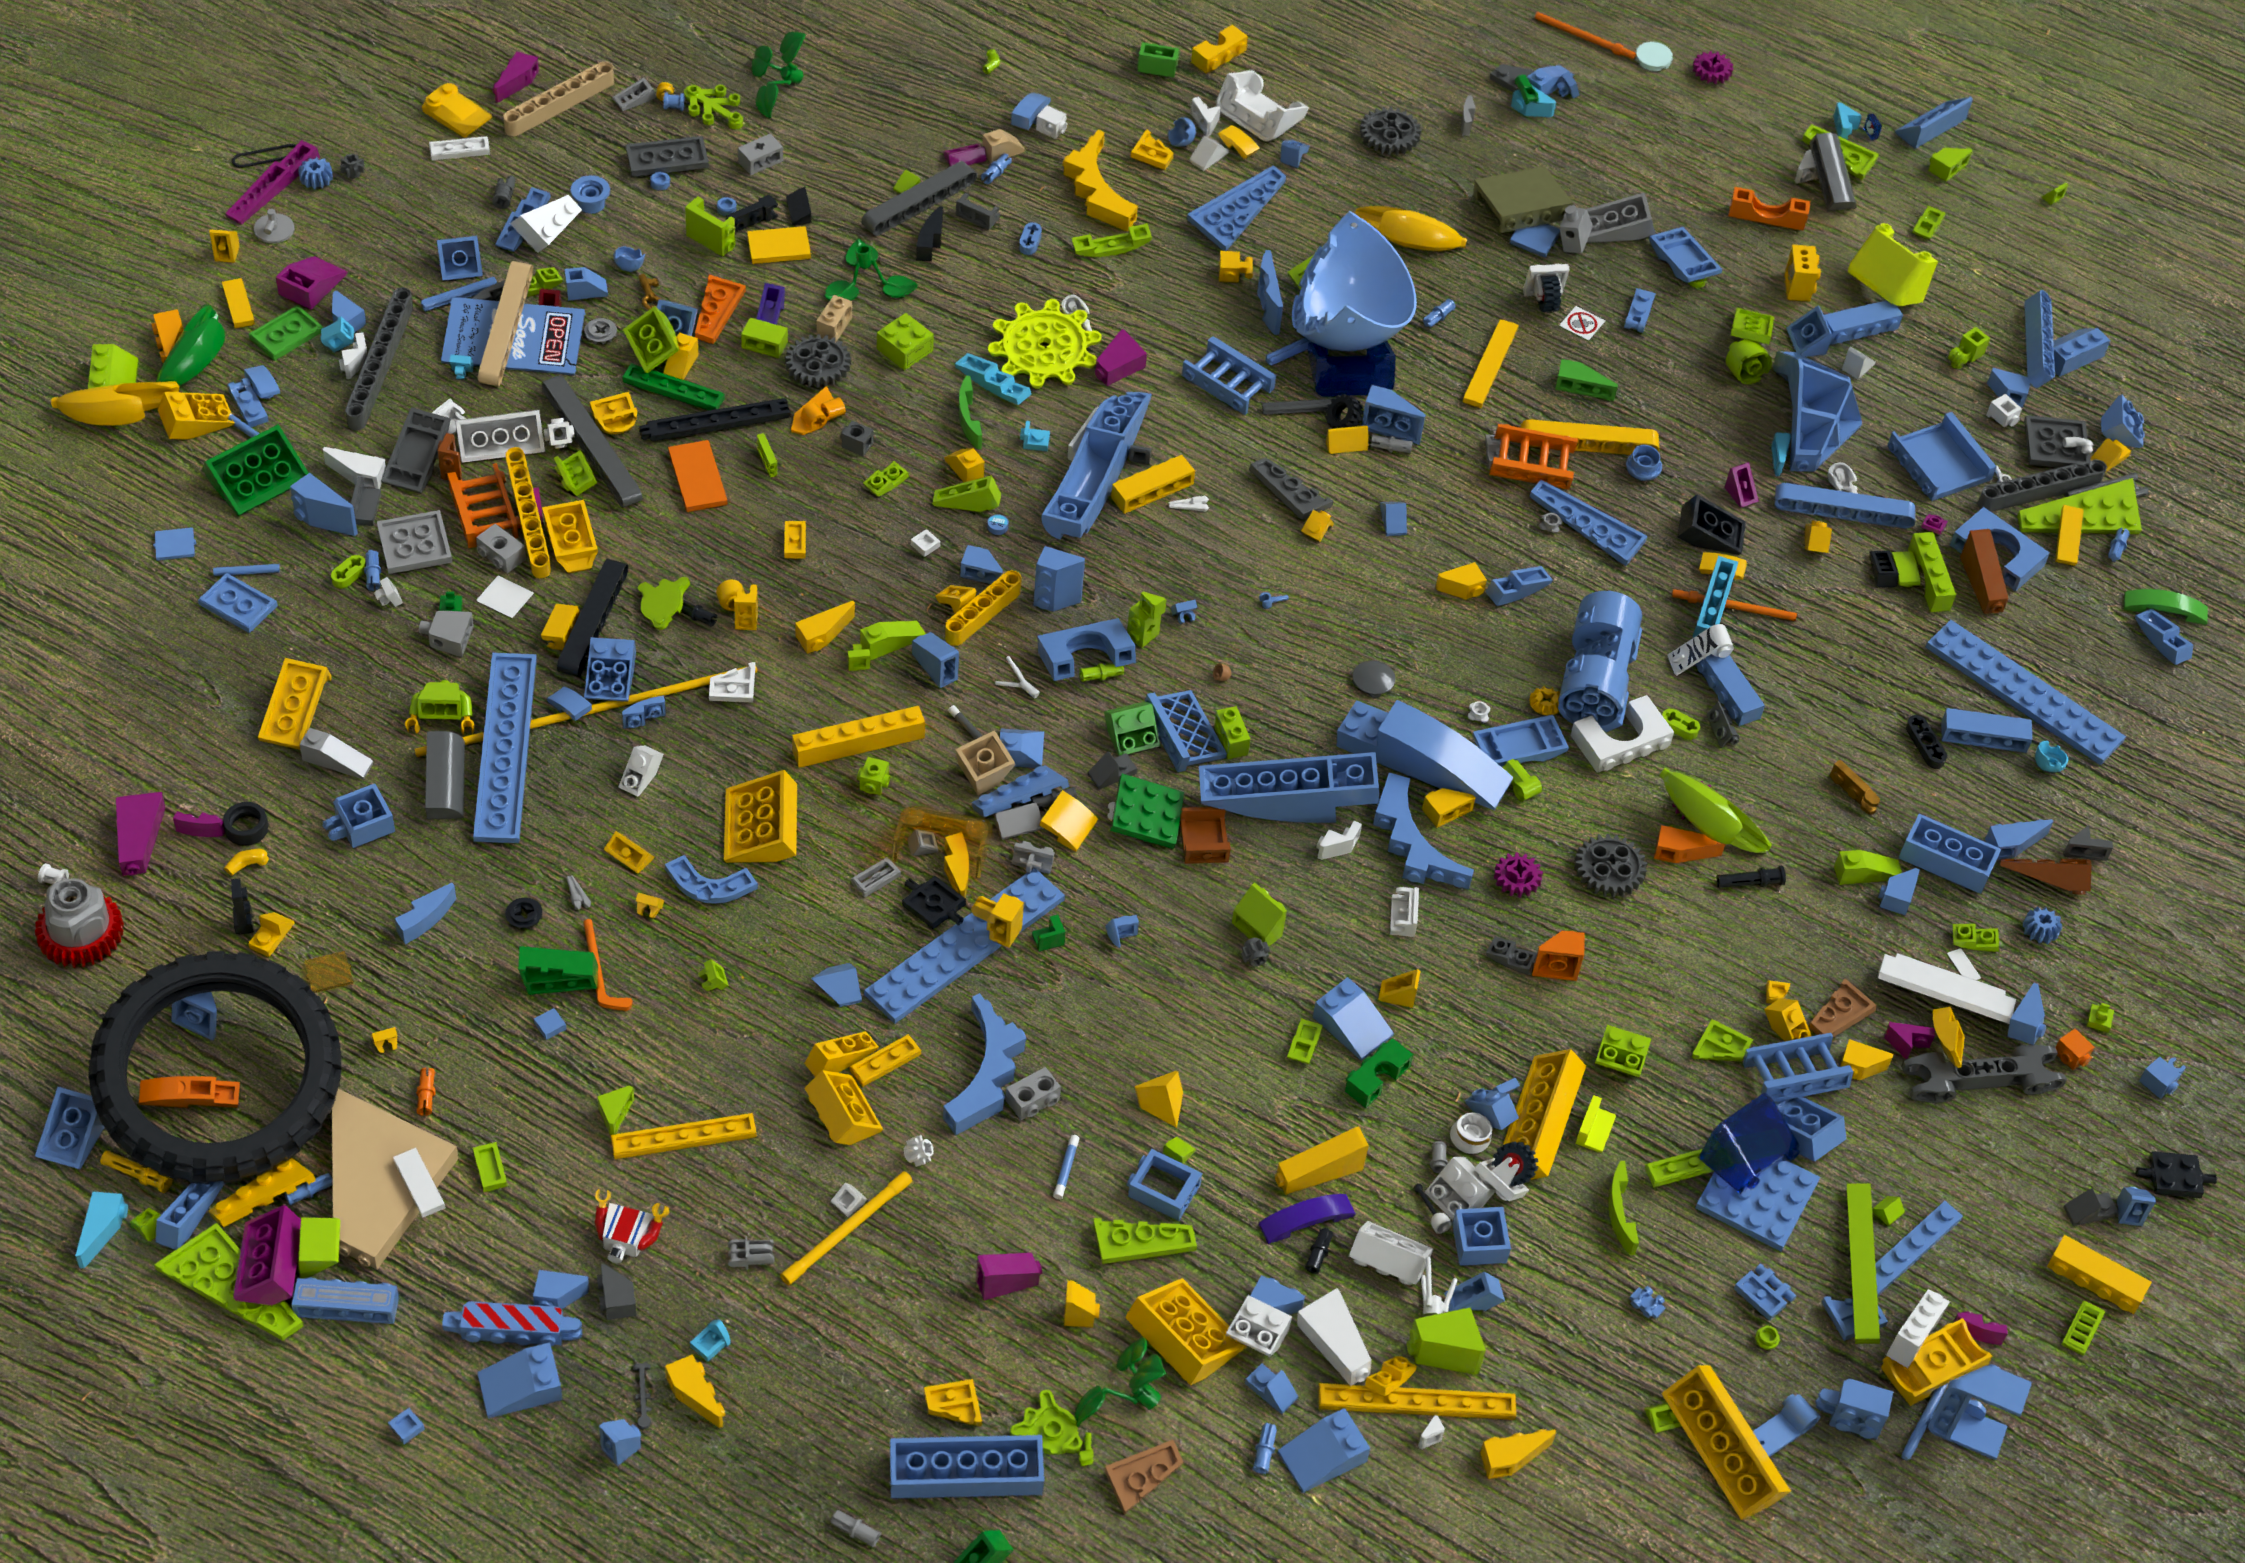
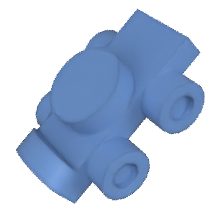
M1646 1286L1643 1290L1638 1287L1629 1298L1632 1301L1631 1305L1636 1309L1640 1308L1647 1318L1652 1316L1657 1319L1665 1310V1307L1662 1305L1665 1302L1664 1298L1660 1295L1652 1298L1653 1290L1649 1286Z

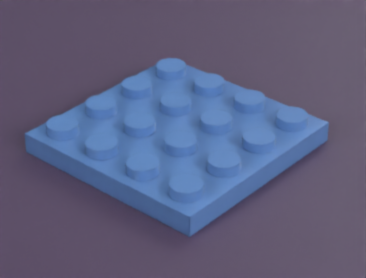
M1734 1135L1732 1141L1740 1139L1741 1137ZM1772 1155L1715 1171L1695 1208L1782 1252L1820 1177L1777 1155Z

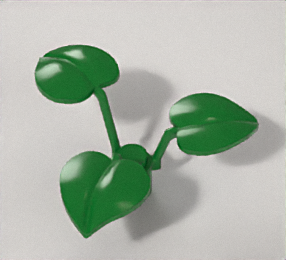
M791 31L783 37L780 45V52L783 54L781 59L788 64V66L783 68L769 63L773 53L768 46H760L756 49L751 64L753 75L762 77L769 66L781 71L780 75L784 79L767 82L766 86L759 88L756 95V106L762 115L771 118L772 109L778 96L777 84L790 85L791 83H801L804 75L803 71L791 62L796 57L807 34Z
M858 238L846 254L847 264L855 266L852 283L850 284L845 280L835 281L827 287L824 297L829 301L834 295L850 301L854 300L859 295V289L854 287L859 267L868 269L871 267V264L874 266L882 284L885 285L883 287L884 294L889 297H904L916 290L918 284L907 277L898 275L891 276L886 281L876 264L878 258L877 250Z
M1143 1336L1129 1345L1117 1360L1118 1370L1122 1372L1130 1368L1134 1374L1129 1382L1133 1397L1106 1387L1101 1389L1099 1385L1093 1387L1084 1394L1076 1407L1075 1419L1078 1428L1084 1420L1093 1415L1102 1406L1105 1394L1107 1393L1129 1400L1135 1405L1140 1402L1148 1410L1153 1409L1159 1403L1161 1394L1148 1383L1166 1375L1161 1358L1157 1354H1153L1146 1358L1138 1366L1137 1370L1135 1369V1363L1143 1358L1147 1349V1341Z

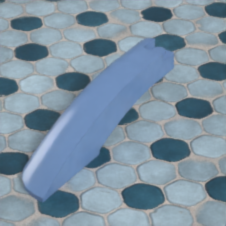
M1126 392V395L1119 397L1114 395L1107 398L1098 407L1086 426V431L1063 481L1042 513V524L1050 535L1061 540L1064 534L1081 538L1083 533H1088L1112 491V484L1117 481L1130 453V446L1133 445L1152 394Z

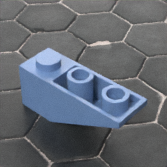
M2039 819L2032 822L1996 824L1990 826L1985 840L1986 843L2001 849L1997 860L2014 858L2048 835L2053 820Z

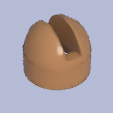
M1218 663L1213 670L1214 679L1219 681H1227L1232 674L1230 667L1226 664Z

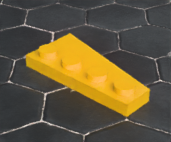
M290 1158L288 1161H282L273 1166L272 1170L258 1175L256 1179L240 1187L234 1194L218 1202L208 1212L212 1219L222 1227H225L253 1213L254 1207L267 1206L274 1202V1197L284 1192L289 1195L297 1191L296 1186L306 1181L309 1185L315 1182L316 1179L312 1172L293 1158Z

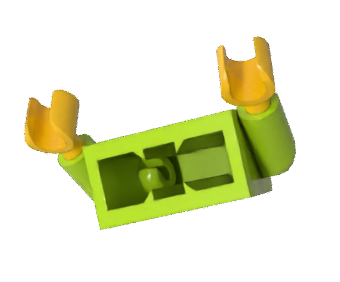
M448 680L429 682L423 690L413 695L409 710L411 717L405 721L408 733L409 728L415 725L416 733L420 731L417 717L419 719L459 720L462 717L464 718L461 722L462 734L464 735L465 727H471L472 734L474 733V722L470 719L472 717L471 698L464 691L459 690L458 683H450Z

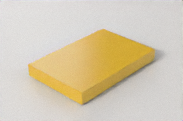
M806 226L747 231L752 264L811 259Z

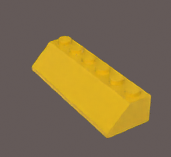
M1571 1049L1534 1056L1515 1109L1519 1118L1510 1124L1503 1143L1504 1145L1511 1142H1523L1524 1145L1531 1147V1151H1535L1534 1158H1538L1535 1166H1538V1170L1534 1171L1536 1175L1530 1178V1180L1549 1176L1586 1065Z
M1698 1365L1661 1393L1741 1520L1772 1506L1791 1492L1710 1365Z

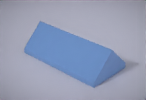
M1972 97L1946 101L1898 128L1895 132L1916 149L1966 120L1972 103Z

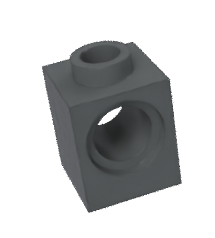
M851 421L841 431L842 448L864 457L873 445L874 429Z

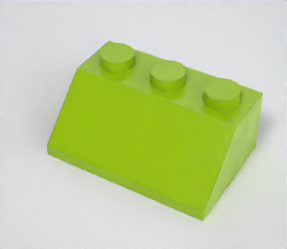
M93 344L88 389L136 383L138 357L115 344Z

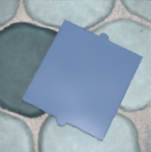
M193 527L155 531V543L153 546L156 549L157 561L195 557L194 545H196V540L194 539Z

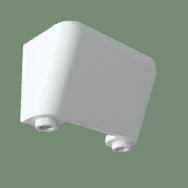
M1253 70L1227 74L1218 95L1216 106L1221 107V113L1260 139L1273 141L1305 117L1309 107L1303 103L1293 102L1288 109H1285L1261 93L1264 85L1263 79Z

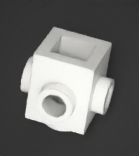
M563 418L551 419V423L547 424V429H544L545 441H549L550 445H555V449L567 447V443H572L571 438L575 437L573 425H569L568 421L564 422ZM556 429L562 430L560 437L555 436Z

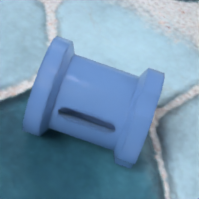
M665 92L664 110L676 108L684 111V94L669 95Z

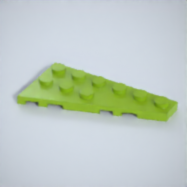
M2133 478L2020 510L2017 514L2020 532L2059 533L2061 508L2063 505L2084 509L2081 533L2116 534L2119 528H2123L2121 534H2123L2124 529H2127L2130 534H2140L2142 531Z

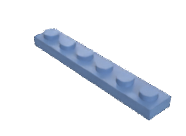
M1944 1201L1875 1263L1877 1297L1961 1221L1963 1215Z

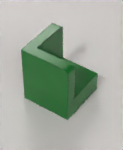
M1059 915L1049 917V927L1032 932V937L1039 952L1065 945L1066 932Z

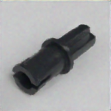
M683 600L681 613L690 616L693 621L698 620L710 627L715 625L717 620L713 618H717V614L703 609L701 605H694Z
M1329 1228L1320 1229L1315 1244L1310 1247L1311 1254L1305 1269L1312 1274L1320 1272L1323 1260L1329 1254L1328 1247L1333 1237V1232Z

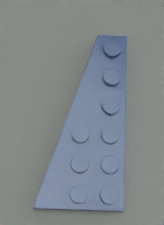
M1272 166L1188 213L1187 220L1219 248L1227 251L1285 183L1286 176L1275 166Z

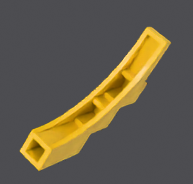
M1097 130L1093 136L1089 137L1085 147H1082L1080 151L1073 149L1070 155L1064 158L1062 164L1064 166V175L1075 179V195L1086 199L1085 205L1087 206L1088 216L1128 232L1129 227H1132L1137 220L1138 206L1115 193L1101 176L1097 165V158L1104 147L1105 132Z

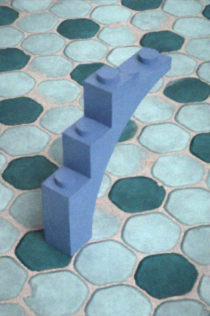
M1389 773L1375 813L1373 825L1393 831L1388 852L1407 857L1402 878L1424 884L1427 877L1458 888L1469 889L1474 870L1457 864L1443 856L1426 841L1418 831L1409 810L1408 787L1410 778Z
M980 993L972 997L971 1010L978 1020L984 1035L985 1057L979 1072L971 1084L958 1097L943 1106V1119L955 1135L1003 1110L1005 1095L1001 1087L1014 1081L1016 1070L1011 1058L1025 1051L1026 1035L1021 1028L1018 1029L1013 1022L1006 1025L1003 1018L995 1014L990 1001L985 1000Z

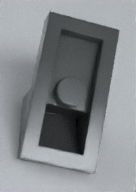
M1108 751L1088 771V775L1100 790L1119 782L1121 774L1129 776L1137 774V767L1127 753L1114 758Z
M2086 826L2069 840L2063 855L2064 857L2107 861L2113 849V842L2091 839L2090 828Z
M2093 1188L2064 1205V1209L2073 1226L2113 1218L2118 1214V1210L2109 1192L2096 1195Z

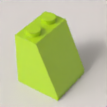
M1471 1307L1415 1319L1413 1327L1410 1329V1339L1407 1341L1408 1353L1410 1356L1413 1355L1416 1364L1469 1374H1479L1486 1351Z

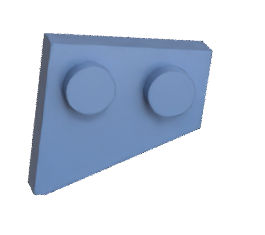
M1828 1296L1824 1297L1822 1304L1842 1339L1845 1341L1855 1337L1853 1299L1846 1298L1845 1301L1831 1300V1297ZM1878 1305L1879 1328L1887 1325L1888 1321Z

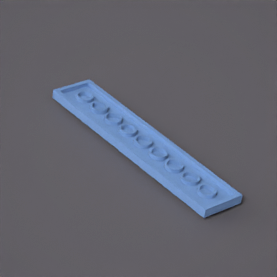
M1952 620L1926 644L1925 648L2099 765H2102L2126 738L2125 735Z
M492 653L473 834L474 842L519 843L537 662L536 654Z
M1033 868L1031 873H1026L990 899L998 902L1004 893L1017 897L1020 901L1024 902L1023 922L1020 931L1022 932L1065 900V895L1036 868ZM970 913L964 918L962 924L959 926L955 924L866 988L864 995L896 1024L1003 945L989 939L990 931L987 930V921Z

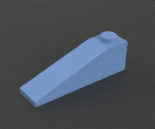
M223 1181L209 1182V1184L191 1183L157 1219L156 1243L174 1250L180 1248L192 1235L225 1183Z

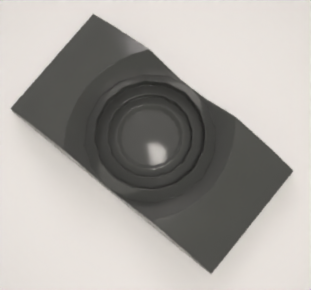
M411 407L381 482L421 494L432 476L434 464L438 456V443L448 433L450 418Z

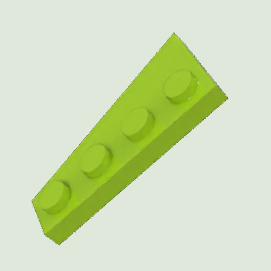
M1811 124L1804 133L1802 140L1810 145L1809 142L1816 134L1830 132ZM1838 136L1847 171L1862 181L1878 160L1879 154Z
M1093 1218V1227L1102 1264L1197 1250L1192 1225L1170 1223L1150 1225L1148 1222L1138 1221V1224L1124 1223V1220L1114 1219L1113 1222L1102 1221V1218Z

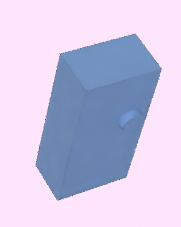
M1918 814L1901 850L1899 859L1981 894L2001 849Z

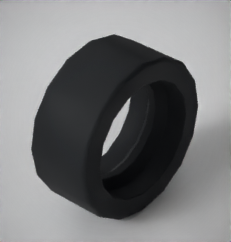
M253 802L234 804L226 811L223 817L226 836L232 843L237 845L249 846L256 844L268 832L267 815L259 804ZM242 817H254L259 820L256 827L247 831H239L232 827L233 823Z

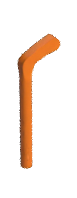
M586 919L583 921L588 951L594 953L598 963L597 1003L604 1008L629 1011L632 1008L633 1000L631 998L609 997L605 992L593 923L591 919Z

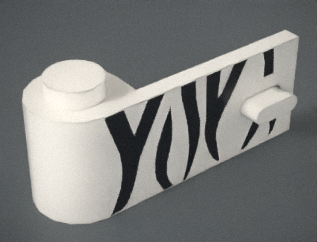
M1717 624L1706 629L1667 656L1674 674L1677 676L1710 654L1720 658L1729 656L1734 646L1725 625Z

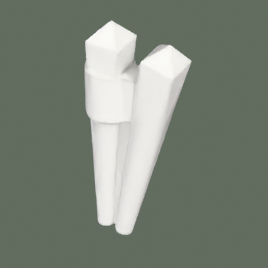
M1197 496L1169 502V508L1206 512L1209 509L1206 504L1209 499L1206 496Z

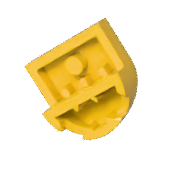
M629 392L589 403L595 424L602 432L606 434H621L634 427L637 419V408L634 407Z

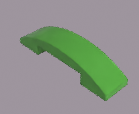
M966 376L959 393V421L969 442L976 449H982L979 420L971 421L968 405L973 404V387L970 376Z
M2137 589L2125 591L2124 610L2142 613L2145 612L2146 608L2186 615V621L2207 624L2208 607L2192 597L2158 589Z

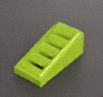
M2083 1301L2061 1345L2084 1356L2105 1311L2087 1301ZM2079 1320L2091 1325L2092 1327L2080 1322ZM2075 1328L2078 1329V1330H2080V1331H2082V1332H2084V1333H2086V1334H2088V1336H2086V1335H2084L2083 1333H2081V1332L2075 1330ZM2073 1336V1337H2075V1338H2077V1339L2083 1341L2084 1344H2081V1343H2079V1342H2077V1341L2071 1339L2070 1337Z

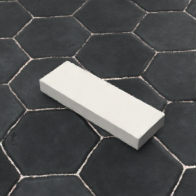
M487 136L429 142L432 161L490 155Z
M414 1148L393 1157L394 1163L422 1218L444 1209L445 1204L417 1149Z

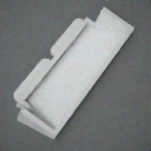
M1898 953L1896 957L1884 955L1877 975L1878 979L2010 1024L2016 999L2005 996V990Z

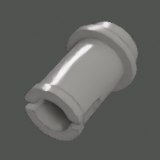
M1441 1141L1432 1144L1430 1167L1435 1173H1441L1448 1164L1446 1160L1447 1145Z

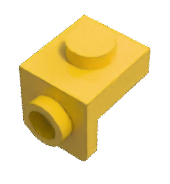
M1313 510L1301 532L1320 542L1329 526L1333 527L1334 525L1330 519L1331 515L1322 510L1320 512Z

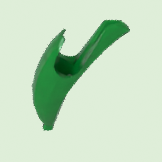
M202 305L188 322L157 375L156 382L176 381L180 387L197 376L219 353L225 341V330L218 322L217 312L211 305Z

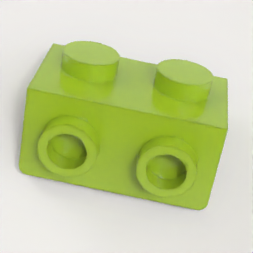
M580 450L563 461L558 456L554 457L557 464L554 466L555 470L563 477L561 483L567 491L571 490L578 496L597 484L592 470Z

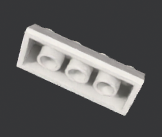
M539 410L455 420L462 463L506 457L507 450L512 447L521 448L524 454L545 452Z

